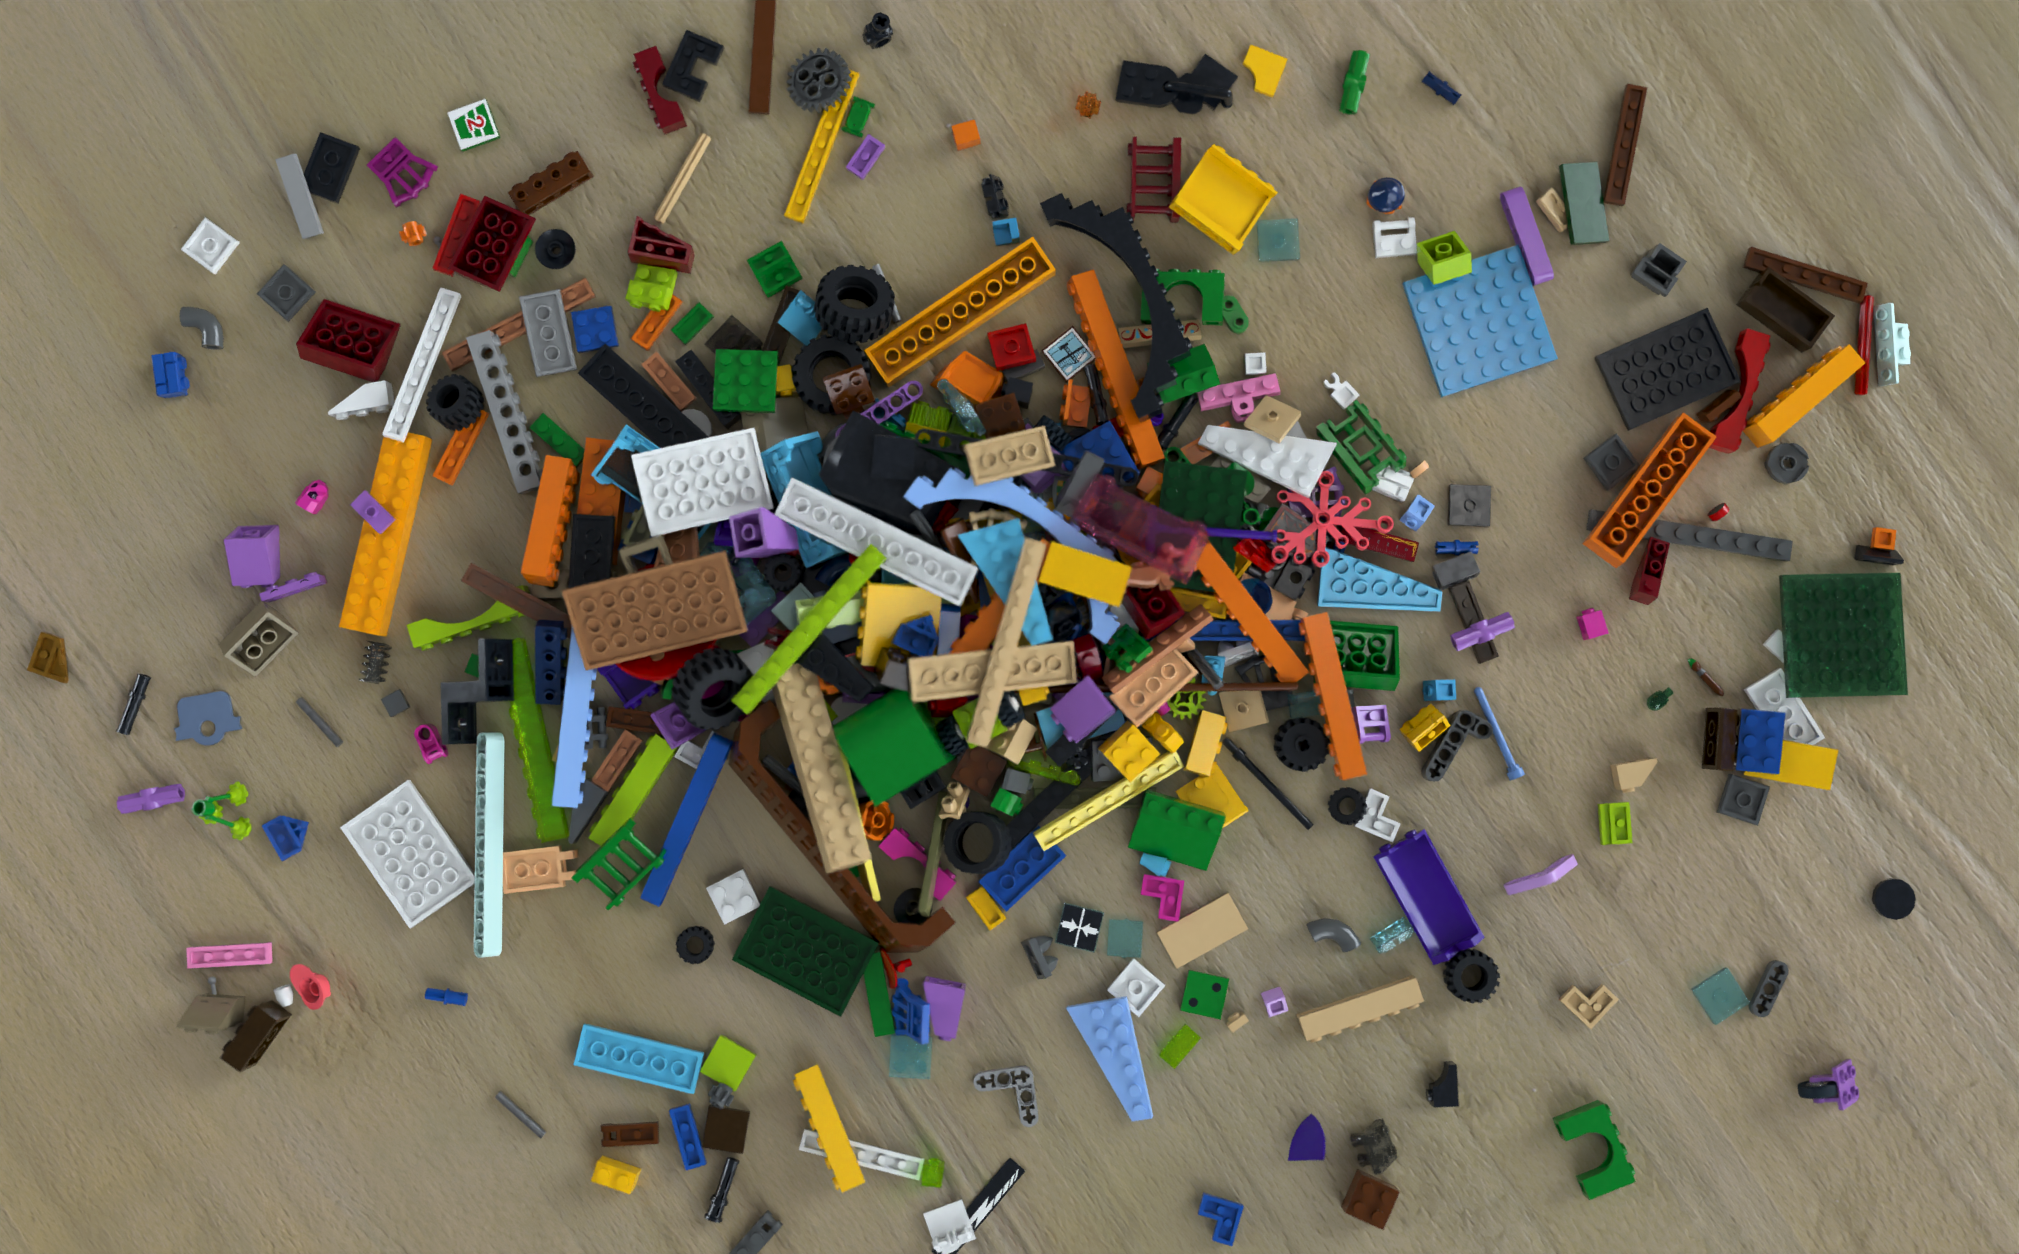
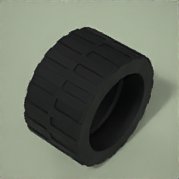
M965 812L961 814L960 819L954 818L949 823L947 830H945L943 840L944 852L947 855L948 861L956 869L961 870V872L986 874L1002 867L1006 859H1008L1012 848V837L1010 836L1009 828L998 816L988 812ZM975 823L986 825L993 837L992 851L987 859L982 862L971 861L963 849V836L966 830Z

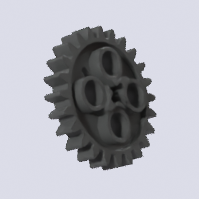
M818 48L815 54L810 50L809 56L803 53V60L796 59L798 65H791L794 72L788 73L791 79L786 81L790 86L787 90L795 104L804 111L808 109L812 113L815 109L820 113L821 108H824L827 112L829 105L835 108V101L842 102L840 99L841 95L847 96L844 89H850L847 82L851 81L848 75L851 71L841 55H837L834 50L830 53L827 48H825L824 52Z

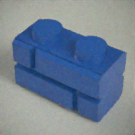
M177 352L152 355L157 396L172 398L188 395L187 389H189L190 383L188 378L185 377L186 359Z

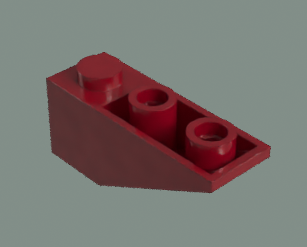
M1653 537L1649 538L1633 579L1629 596L1630 600L1649 605L1658 598L1670 546L1669 542Z

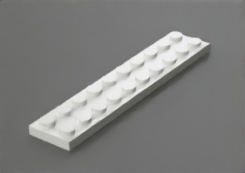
M791 478L774 514L780 519L858 557L870 544H873L887 557L880 566L881 568L958 606L962 605L979 569L795 478Z

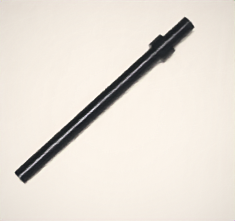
M1228 737L1222 741V744L1232 753V757L1237 762L1240 761L1307 830L1314 825L1245 755L1246 752L1241 747L1238 748Z

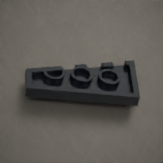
M822 632L796 660L802 667L818 675L821 679L834 685L837 689L858 702H861L875 687Z

